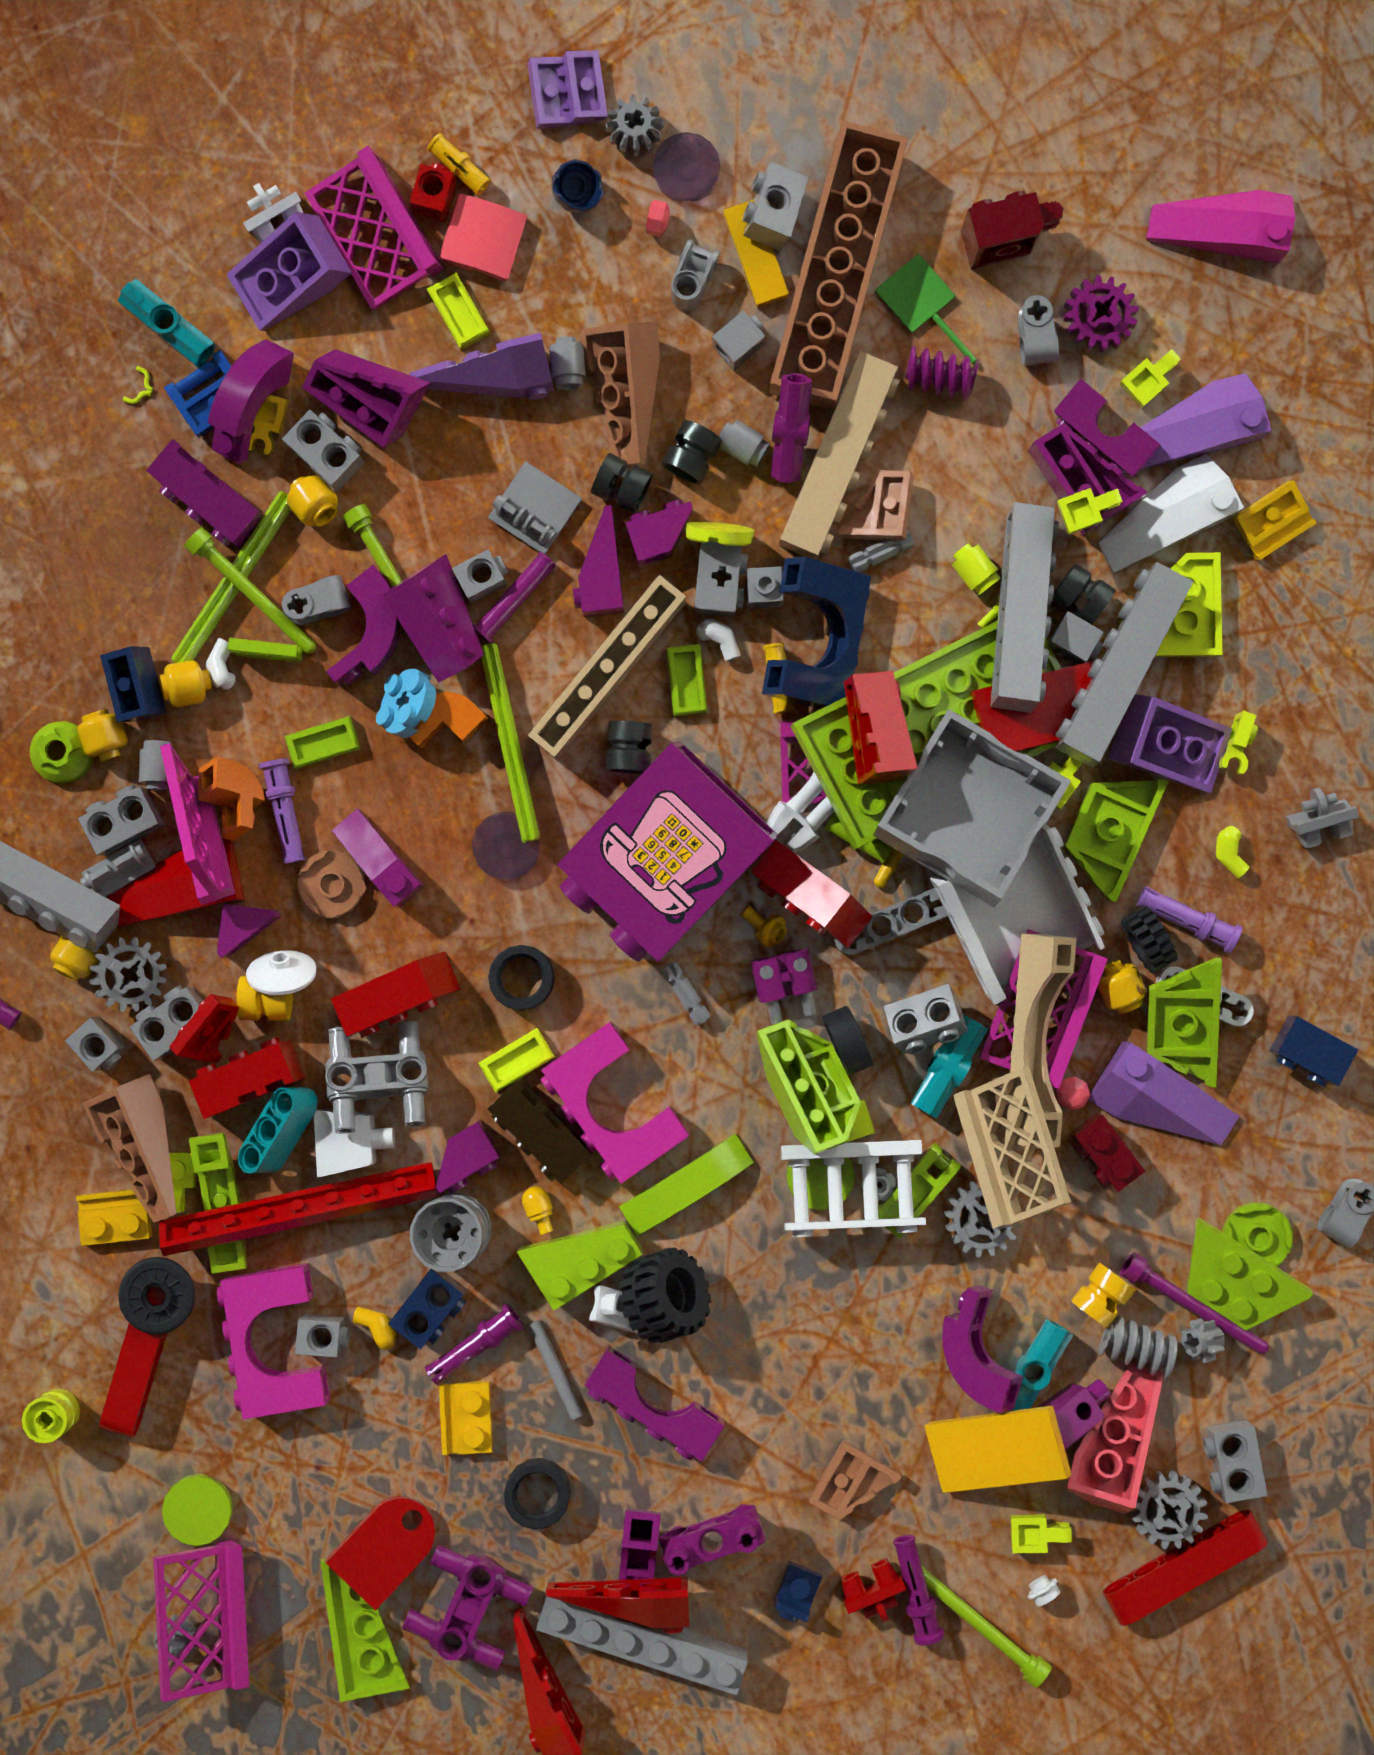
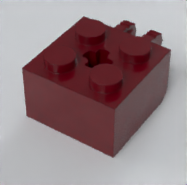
M1017 191L1007 195L1004 200L992 202L991 199H984L974 203L972 208L968 209L961 228L970 269L1030 255L1040 234L1049 231V229L1053 230V228L1059 225L1064 210L1060 202L1051 201V203L1039 204L1036 192L1026 194L1025 191Z

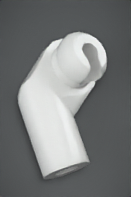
M705 619L703 623L698 624L696 633L699 639L702 641L711 639L719 643L725 662L741 657L734 633L729 626L715 619Z
M221 638L217 639L206 661V668L209 671L211 683L216 688L221 687L224 690H228L235 683V675L228 672L225 662L230 651L228 650V642Z

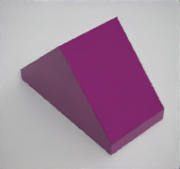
M223 904L217 946L218 955L221 958H229L282 915L277 910Z

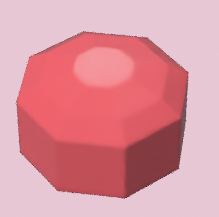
M657 200L651 202L646 224L647 234L661 237L665 233L670 220V209L667 202Z
M1075 1076L1063 1078L1059 1089L1055 1088L1054 1090L1058 1104L1071 1111L1083 1108L1090 1097L1087 1083Z

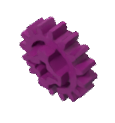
M1096 275L1092 285L1087 279H1084L1080 284L1081 290L1076 287L1072 289L1070 293L1072 299H1067L1064 304V308L1069 310V312L1064 314L1062 320L1064 322H1071L1066 333L1067 335L1073 333L1078 335L1075 340L1076 345L1084 340L1087 342V351H1091L1094 345H1099L1100 352H1105L1108 343L1116 349L1121 344L1120 338L1127 341L1131 335L1129 329H1134L1138 322L1131 316L1136 315L1139 310L1138 306H1130L1131 301L1135 297L1134 293L1125 295L1123 292L1127 284L1122 283L1118 287L1114 286V277L1112 276L1107 283H1102L1101 276ZM1096 293H1102V294H1106V295L1096 296L1095 294H1096ZM1117 303L1121 308L1122 316L1117 312ZM1105 306H1109L1105 311V315L1092 322L1097 312L1103 310ZM1079 312L1084 315V324L1080 321ZM1094 332H1105L1106 334L1100 335Z

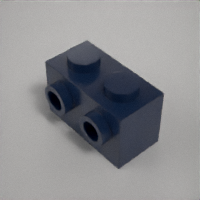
M129 646L100 655L117 722H138L166 714L150 647Z
M1288 1015L1269 1052L1278 1056L1276 1063L1294 1072L1298 1067L1309 1073L1306 1078L1307 1080L1326 1088L1327 1084L1340 1086L1359 1049L1298 1016Z

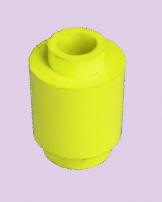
M968 543L953 555L956 561L951 566L971 591L974 589L978 595H981L1001 579L996 573L998 568L979 544L972 547Z

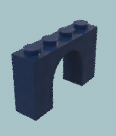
M806 556L785 558L779 592L808 600L817 605L827 620L829 641L824 655L813 666L791 660H768L762 690L763 695L817 709H822L845 697L844 681L855 674L858 664V650L864 630L863 621L866 604L870 595L871 576Z

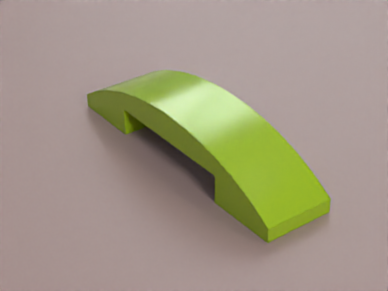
M225 1133L189 1138L194 1173L198 1172L204 1211L241 1203L233 1160ZM245 1239L207 1247L212 1274L247 1268Z
M735 1133L694 1161L624 1202L619 1208L638 1236L707 1195L754 1162Z

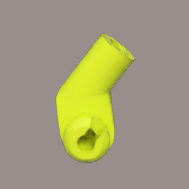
M1228 826L1220 831L1217 836L1215 854L1217 859L1238 879L1247 872L1250 866L1237 855L1239 840L1241 839L1240 830L1234 826Z

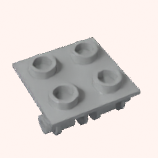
M525 461L502 496L498 495L492 504L494 509L488 518L537 551L546 554L582 498Z

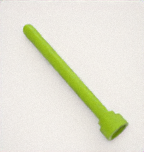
M366 504L358 505L347 511L342 516V519L349 530L353 529L355 534H360L390 588H393L402 579L371 528L373 525L371 521L372 514Z
M200 527L183 546L193 556L197 554L200 558L205 557L305 653L313 654L317 648L315 642L214 547L215 543L211 540L213 536L204 527Z
M922 1566L927 1589L1020 1666V1672L1024 1674L1023 1679L1032 1687L1037 1688L1044 1682L1052 1668L1041 1656L1037 1658L1033 1654L1028 1656Z

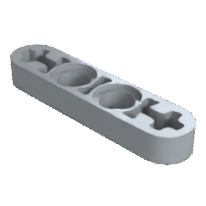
M935 888L872 913V919L865 926L867 934L873 940L872 942L866 944V938L863 937L855 941L856 947L854 949H850V947L847 949L835 939L834 943L840 952L852 955L948 915L943 906H938L932 909L936 915L931 918L929 917L928 906L922 898L928 896L929 903L938 900V894ZM914 903L921 907L923 915L919 922L909 923L904 918L903 912L908 904ZM879 916L886 917L891 923V930L886 936H878L872 930V922Z

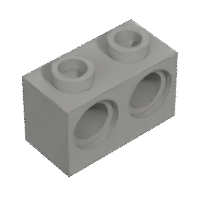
M309 409L282 440L289 449L338 492L365 463L359 455L362 449L349 436H346L344 439L339 437L334 432L337 426L324 413L317 416ZM310 431H321V438L318 442L314 444L306 443L305 439ZM335 454H346V461L342 466H330V460Z
M135 785L125 787L116 793V799L106 804L104 801L96 802L85 809L87 814L78 818L96 855L107 856L166 826L146 788H136ZM140 802L143 807V813L140 818L132 820L129 815V809L133 803ZM108 817L112 822V829L110 833L103 836L99 832V823L102 819Z
M949 983L884 1006L893 1042L902 1054H917L924 1051L929 1045L937 1042L949 1043L958 1039L961 1034L968 1032L958 996ZM950 1011L946 1020L936 1022L939 1014ZM914 1022L917 1023L916 1028L912 1032L904 1033L907 1025Z
M179 985L163 996L165 1002L156 1009L151 1005L135 1016L137 1022L129 1028L152 1061L161 1060L173 1052L169 1046L177 1037L178 1031L189 1022V1020H183L179 1016L178 1009L180 1004L184 1001L190 1003L193 1009L191 1018L198 1010L203 1000L194 987H185L183 989ZM155 1021L160 1022L164 1027V1035L159 1041L154 1039L150 1033V1028Z
M1241 1420L1206 1427L1207 1438H1203V1446L1207 1459H1212L1214 1472L1209 1473L1213 1493H1218L1225 1503L1268 1496L1255 1426L1248 1420ZM1229 1437H1236V1447L1230 1452H1223L1224 1441ZM1235 1472H1243L1242 1482L1237 1486H1230L1229 1479L1231 1475Z

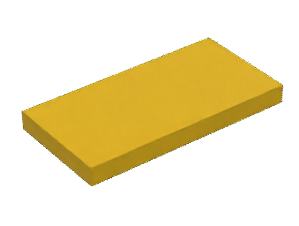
M1053 1406L932 1421L924 1425L942 1493L1068 1479L1072 1475Z

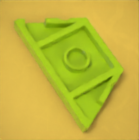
M1167 780L1091 783L1063 847L1110 902L1116 903L1168 784Z
M1221 958L1211 959L1149 986L1147 1053L1162 1063H1169L1175 1070L1185 1075L1189 1073L1204 1080L1205 1085L1209 1087H1216L1222 974Z
M1200 1217L1197 1218L1190 1258V1272L1188 1273L1186 1287L1189 1295L1244 1330H1248L1312 1297L1313 1291L1311 1288Z

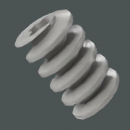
M1117 1315L1108 1329L1105 1328L1098 1347V1354L1100 1356L1103 1355L1107 1348H1110V1359L1113 1361L1116 1360L1120 1353H1123L1124 1365L1127 1366L1133 1358H1137V1369L1140 1371L1147 1362L1150 1363L1151 1375H1155L1161 1367L1163 1368V1379L1165 1380L1171 1375L1177 1357V1339L1175 1336L1169 1334L1164 1338L1163 1332L1160 1330H1155L1151 1333L1150 1327L1142 1325L1138 1328L1137 1323L1133 1320H1129L1125 1324L1124 1318Z

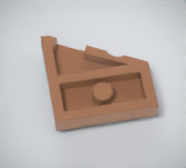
M878 470L870 481L867 492L861 495L854 506L856 511L846 526L842 525L839 529V536L842 539L906 540L914 479L912 472Z
M842 1440L808 1501L837 1520H841L853 1512L855 1507L865 1504L874 1498L876 1493L891 1483H897L902 1475L854 1445Z

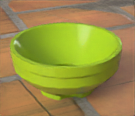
M62 721L47 724L35 734L31 741L30 759L32 765L43 778L51 782L60 784L74 782L83 777L92 765L93 757H88L84 753L77 734V725ZM53 741H62L66 747V753L62 759L53 761L48 756V746Z

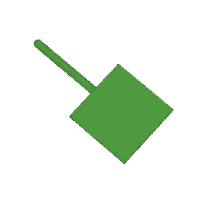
M919 253L875 289L877 295L911 333L932 318L964 356H969L972 364L976 363V357L937 314L956 295Z

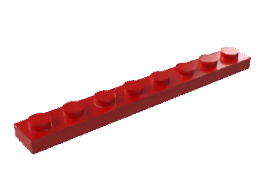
M432 1162L160 1220V1250L164 1257L438 1197V1192L436 1189L434 1167Z

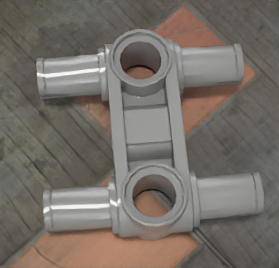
M406 1021L398 1024L400 1053L358 1058L351 1057L349 1036L346 1037L343 1027L329 1029L330 1059L325 1064L327 1098L330 1103H333L336 1133L345 1134L355 1131L354 1102L361 1099L403 1097L405 1126L421 1127L426 1124L424 1095L429 1090L427 1062L424 1052L420 1051L417 1022ZM409 1068H416L421 1072V1075L415 1080H407L402 1076L404 1071ZM340 1074H347L351 1077L350 1082L345 1086H337L333 1083V1080Z

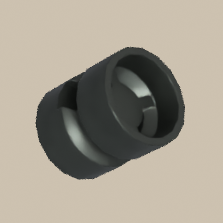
M684 420L675 436L678 444L677 446H670L662 461V465L671 473L688 482L701 484L709 469L707 460L714 459L722 444V439L706 427Z
M609 453L596 475L591 494L608 502L614 498L616 499L617 506L635 514L649 489L653 473L638 466L630 469L626 460ZM619 476L624 478L620 488L615 486Z
M1075 563L1056 589L1052 601L1064 610L1074 609V615L1092 625L1106 607L1116 589L1101 579L1093 581L1092 573Z
M609 721L608 742L612 744V748L607 750L606 770L642 774L650 766L651 753L646 750V747L652 744L653 724L635 721Z

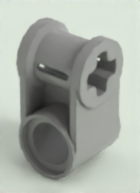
M689 239L687 241L671 284V299L676 308L682 311H690L699 305L707 284L716 270L721 254L720 251L715 250L711 252L694 245L693 240ZM687 285L694 288L695 292L690 296H684L678 292V289Z
M1031 296L1024 302L1018 313L1022 364L1026 366L1057 362L1059 360V343L1055 331L1052 304L1044 296ZM1032 308L1035 309L1036 314H1042L1038 321L1035 320L1034 315H1028Z
M341 575L325 577L312 584L287 592L282 600L284 613L297 625H306L323 618L335 617L352 609ZM301 600L305 605L301 614H297L294 610L296 608L295 602Z
M1357 1178L1345 1180L1340 1185L1330 1205L1321 1215L1317 1225L1318 1231L1347 1248L1353 1247L1360 1239L1365 1225L1374 1211V1187ZM1356 1191L1363 1194V1198L1360 1201L1353 1197Z

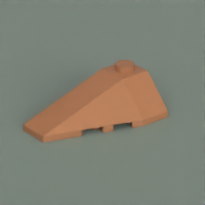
M657 322L623 323L581 329L585 369L587 375L593 376L597 392L594 393L596 404H602L607 419L604 428L612 453L626 460L627 464L645 463L660 361Z
M151 1075L142 1076L84 1102L83 1105L97 1137L102 1144L109 1142L117 1155L113 1160L119 1170L124 1168L128 1171L133 1179L131 1183L132 1190L152 1221L157 1222L177 1214L164 1107L160 1099L159 1088L153 1082Z

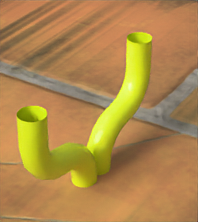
M140 366L136 367V371L145 375L144 387L148 391L140 392L135 399L124 396L123 401L126 403L137 404L142 397H150L153 391V387L149 385V372Z

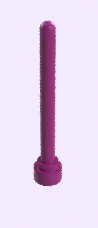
M1132 1252L1125 1260L1120 1270V1276L1132 1283L1136 1281L1140 1284L1145 1282L1204 1320H1214L1215 1325L1222 1331L1257 1353L1265 1354L1268 1352L1269 1345L1266 1341L1250 1331L1242 1329L1181 1288L1153 1272L1151 1266L1147 1264V1259L1141 1255Z

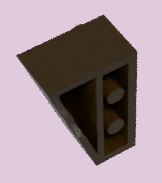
M524 1077L517 1080L487 1108L492 1114L491 1117L504 1131L508 1130L516 1138L515 1143L527 1156L532 1154L541 1163L538 1166L539 1169L551 1181L556 1178L562 1183L593 1153Z

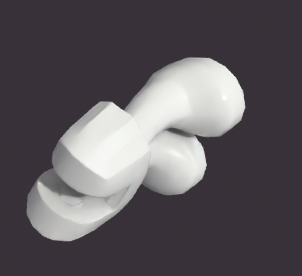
M814 771L803 788L788 803L778 802L767 821V824L777 834L784 830L792 819L800 825L784 845L795 854L820 838L817 830L835 812L826 796L807 817L802 813L823 791Z

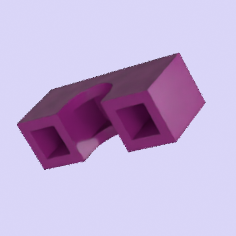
M1080 379L1054 410L1059 416L1056 423L1059 426L1065 424L1073 432L1076 430L1086 438L1084 441L1097 450L1096 453L1098 455L1101 452L1112 460L1110 464L1118 467L1124 476L1129 474L1135 478L1160 449L1161 444L1134 422L1120 436L1110 437L1104 435L1099 430L1098 418L1109 402L1084 380Z

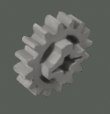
M122 937L117 938V947L115 948L110 943H105L104 946L107 953L105 955L95 953L94 956L100 963L98 966L93 965L89 968V970L97 973V977L89 980L91 985L100 986V989L95 993L96 997L99 998L106 995L105 1005L111 1007L115 1002H118V1010L122 1012L125 1011L127 1004H130L133 1011H139V1002L141 1001L150 1006L152 1002L149 996L151 994L158 996L162 994L156 988L157 983H166L167 981L164 977L159 976V971L166 969V965L156 963L161 953L156 951L150 954L148 951L150 950L151 943L145 942L141 947H138V938L135 937L131 938L129 945H126ZM134 951L129 959L119 961L113 958L121 952ZM146 960L151 970L150 980L144 974L143 966ZM133 965L132 973L136 975L133 981L126 980L123 983L124 976L120 973L121 969H130ZM106 969L111 971L113 978L110 989L105 980ZM138 988L142 990L136 996L122 997L129 989Z
M974 1181L970 1182V1191L968 1192L959 1187L957 1190L961 1197L958 1200L955 1198H949L948 1200L954 1206L953 1210L944 1211V1215L952 1219L951 1223L945 1225L946 1230L956 1232L951 1238L952 1242L956 1244L963 1241L961 1250L965 1253L973 1247L976 1257H981L983 1249H986L991 1257L995 1256L994 1247L999 1246L1004 1251L1007 1250L1006 1243L1004 1242L1005 1239L1015 1240L1017 1238L1011 1232L1012 1227L1002 1228L1001 1232L998 1228L993 1229L989 1215L986 1219L989 1222L988 1225L991 1231L980 1223L975 1225L978 1217L973 1207L984 1214H988L986 1204L978 1203L975 1197L983 1196L981 1188L979 1189ZM965 1206L967 1209L966 1221L960 1226V1213ZM982 1234L987 1235L990 1240L981 1242L972 1240L970 1237Z
M1160 1470L1156 1471V1480L1154 1481L1145 1476L1143 1479L1146 1487L1144 1489L1140 1487L1139 1499H1137L1135 1508L1137 1511L1130 1514L1134 1522H1141L1136 1527V1530L1140 1535L1147 1533L1146 1540L1152 1545L1159 1539V1544L1163 1549H1167L1169 1541H1172L1177 1549L1181 1548V1539L1186 1538L1190 1543L1194 1542L1191 1532L1195 1530L1202 1533L1203 1529L1198 1524V1521L1208 1518V1515L1200 1510L1201 1507L1207 1505V1501L1203 1497H1196L1202 1490L1197 1484L1190 1486L1191 1479L1185 1474L1178 1480V1474L1174 1470H1170L1168 1478H1165ZM1168 1487L1177 1488L1173 1492H1166L1162 1490L1163 1488ZM1152 1497L1151 1508L1146 1511L1148 1501ZM1161 1499L1171 1505L1172 1513L1176 1517L1175 1520L1166 1513ZM1190 1508L1189 1517H1188L1187 1521L1185 1522L1186 1512H1187V1510ZM1164 1527L1175 1528L1173 1531H1161Z

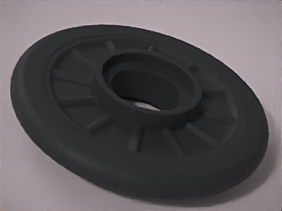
M162 1257L147 1258L133 1265L124 1275L118 1293L119 1306L125 1319L136 1329L148 1334H165L180 1327L190 1316L195 1303L194 1284L189 1273L177 1262ZM152 1286H159L165 1291L166 1299L162 1305H154L149 1301L148 1291Z

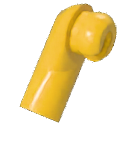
M358 1306L353 1315V1323L369 1327L375 1343L380 1349L389 1350L394 1347L397 1335L395 1329L388 1325L390 1322L389 1316Z

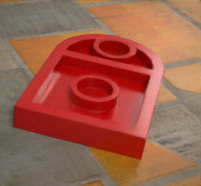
M394 1496L385 1499L371 1510L326 1558L325 1563L376 1611L431 1550L435 1538L433 1519L425 1506L411 1497ZM410 1510H416L421 1513V1522L413 1529H408L402 1524L404 1514Z

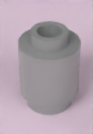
M575 337L557 338L556 343L549 346L552 380L555 381L556 388L560 390L581 388L583 386L582 380L586 378L583 344L576 342Z
M738 419L733 425L727 422L719 435L722 439L720 450L747 466L752 464L758 467L771 443L764 440V435Z
M161 740L144 741L143 749H140L139 783L146 784V790H167L168 781L160 746L168 743L172 745V742Z

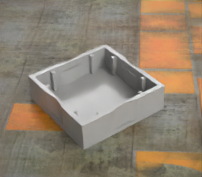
M948 709L916 763L918 769L909 774L878 824L873 836L995 908L1009 888L1026 859L1028 850L1040 830L1047 823L1071 780L1032 757L1006 747L991 733Z

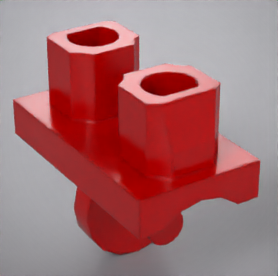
M884 1558L871 1565L876 1581L864 1586L858 1571L841 1577L844 1591L842 1596L848 1614L863 1609L866 1619L879 1614L883 1623L890 1621L886 1610L898 1606L893 1595L907 1589L900 1571H895L888 1558Z

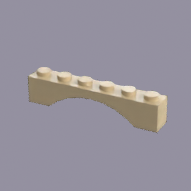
M1021 934L1010 1073L1022 1067L1030 1068L1055 1148L1060 1147L1063 1112L1055 1098L1049 1079L1046 1061V1038L1049 1019L1055 1001L1063 986L1074 973L1077 938L1047 934ZM1018 1079L1014 1082L1010 1095L1021 1100L1024 1089L1021 1079ZM1008 1102L1007 1120L1013 1122L1018 1107ZM1025 1113L1020 1128L1031 1134L1034 1121L1030 1114ZM1006 1128L1005 1142L1010 1131L1008 1128ZM1017 1135L1014 1144L1027 1146L1028 1141Z

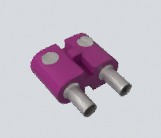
M809 948L787 951L776 956L761 957L750 962L759 1002L767 1003L771 1024L783 1021L778 1000L790 995H800L804 1016L816 1014L812 991L817 990L818 987Z

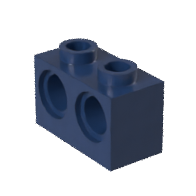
M430 1269L388 1325L420 1350L426 1342L433 1346L445 1330L440 1324L449 1314L454 1318L466 1303L461 1297L467 1289L447 1273ZM433 1288H446L450 1294L449 1302H436L432 1295ZM416 1314L425 1316L428 1320V1329L424 1331L416 1330L412 1326L411 1317Z

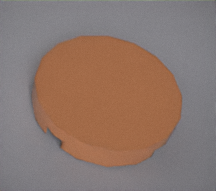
M337 850L321 851L311 856L301 867L297 885L298 894L304 906L312 913L325 918L344 917L355 911L363 901L367 889L366 875L351 855Z

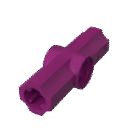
M792 373L783 375L781 381L779 408L775 413L772 442H775L771 468V477L779 482L791 483L793 481H800L804 446H807L811 415H808L812 391V379L804 374Z

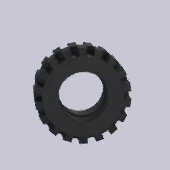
M672 1247L633 1260L628 1264L629 1268L624 1269L622 1273L624 1280L620 1281L619 1289L622 1291L619 1300L620 1304H623L624 1307L622 1311L624 1317H628L630 1321L629 1326L633 1331H638L640 1338H648V1341L651 1343H662L696 1333L700 1327L704 1326L706 1323L705 1317L709 1316L710 1313L708 1303H711V1295L708 1293L710 1286L708 1280L704 1278L705 1272L703 1268L698 1267L697 1260L693 1256L688 1257L687 1251L683 1249L677 1250V1248Z

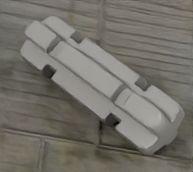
M907 530L906 540H882L867 547L863 553L859 551L851 555L849 563L854 571L860 573L868 569L870 564L872 566L877 565L897 555L898 551L904 552L912 548L914 545L913 537Z
M673 962L662 970L663 975L668 983L671 981L673 984L671 988L685 1010H689V1016L693 1023L698 1026L710 1018V1014L706 1007L700 1004L701 999L688 978H684L682 975L684 972L677 962Z

